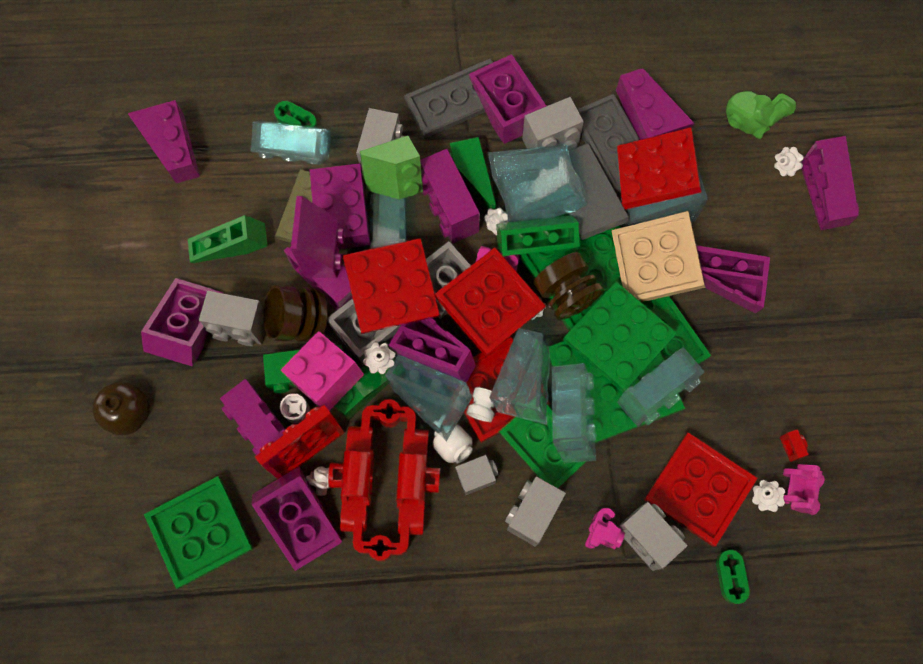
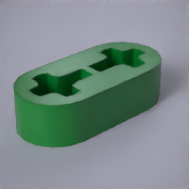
M282 101L275 106L274 114L278 123L304 137H310L316 133L318 124L312 113L289 101ZM288 110L290 111L291 116H289V115H287V114H285L284 116H282V114H281L282 112H285V113H286V112H288ZM308 121H310V126L306 125L304 126V128L302 127L301 122L307 123Z
M734 550L723 551L716 558V568L722 596L731 604L743 603L749 597V585L744 560ZM727 555H729L730 559H735L736 565L732 566V576L729 566H724L723 561L728 559ZM732 578H734L735 586L741 587L742 593L737 594L738 599L735 598V595L729 594V589L733 588Z

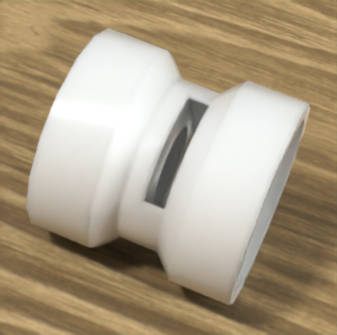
M476 387L472 395L474 403L469 405L466 413L475 419L492 422L494 417L492 409L498 404L500 395L488 389Z
M289 394L281 401L280 411L289 422L299 424L306 419L305 416L310 411V406L299 394Z

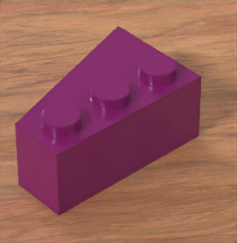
M643 68L620 75L616 92L640 140L693 127L694 122Z
M176 100L127 113L176 184L200 177L185 117Z
M846 136L816 141L801 163L803 164L802 173L820 230L850 225L859 216V207L856 201Z
M696 245L706 289L755 314L764 308L770 257Z
M432 318L401 325L389 344L390 350L395 353L394 358L397 362L461 387L465 386L476 366L471 350L448 331H444Z
M246 379L220 398L225 405L221 408L230 420L235 419L239 425L236 429L246 441L250 440L254 446L252 450L256 455L260 453L259 450L270 441L275 442L283 436L284 426Z

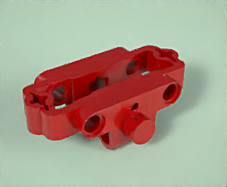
M391 399L384 400L379 406H367L362 413L361 427L348 426L344 462L330 463L328 474L329 488H341L340 530L353 532L354 549L359 553L369 554L379 562L390 559L392 555L400 556L405 554L409 548V535H423L425 492L439 493L440 468H427L429 430L416 429L414 410L409 407H400L395 400ZM391 408L395 414H392L391 419H387L384 413H387L388 409ZM372 420H380L382 425L389 428L397 426L400 422H407V429H404L403 452L399 454L396 498L397 509H399L398 534H400V543H392L389 538L383 535L375 536L369 542L363 541V535L367 528L368 507L371 508L375 455L372 451ZM379 541H383L386 547L396 550L383 551L382 556H378L377 551L365 548H374V546H379Z

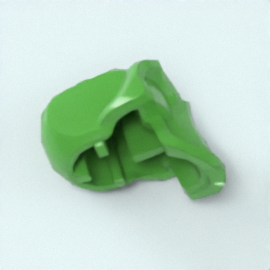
M742 91L734 94L727 102L726 116L732 127L739 128L744 133L752 134L756 138L761 139L763 134L769 131L770 126L794 113L796 102L782 93L771 101L765 95H758L751 91Z

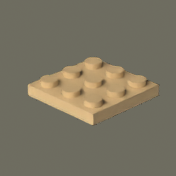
M688 211L612 230L622 287L640 302L705 288Z

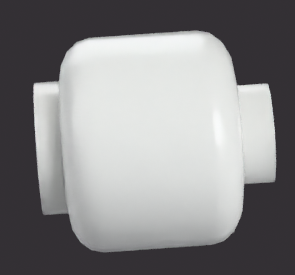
M457 423L443 424L435 431L433 447L448 463H461L471 454L472 438Z

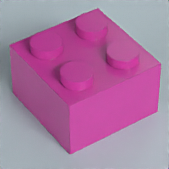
M319 331L281 369L286 377L319 407L325 405L329 411L364 375L354 360Z

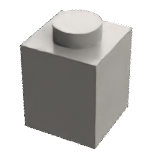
M486 455L456 466V472L465 495L495 484V476L499 475L494 461H488Z

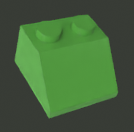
M409 136L360 151L364 184L367 191L398 200L423 192L420 155Z

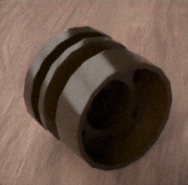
M578 252L568 254L553 262L534 279V285L543 298L554 296L548 306L550 309L555 310L554 315L559 321L581 313L591 306L604 292L601 284H595L597 281L595 275L583 277L588 271L589 266Z
M272 286L267 293L263 311L264 326L268 338L272 341H291L295 339L298 342L309 341L318 331L323 334L328 315L327 302L322 290L315 287H299L296 289L293 286Z

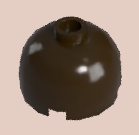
M114 382L98 392L93 401L92 412L95 421L103 430L114 435H129L141 428L139 426L143 423L144 419L147 420L150 405L147 396L138 387L126 382Z

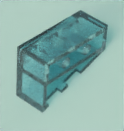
M683 347L661 363L654 371L645 375L634 387L630 386L626 389L617 403L637 427L644 422L649 426L661 416L658 413L661 408L666 406L670 409L681 400L679 394L686 389L690 393L702 382L699 378L705 371Z

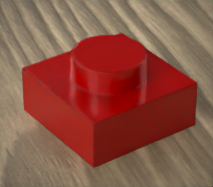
M798 429L780 437L790 462L809 455L807 452V441L803 435L799 434Z

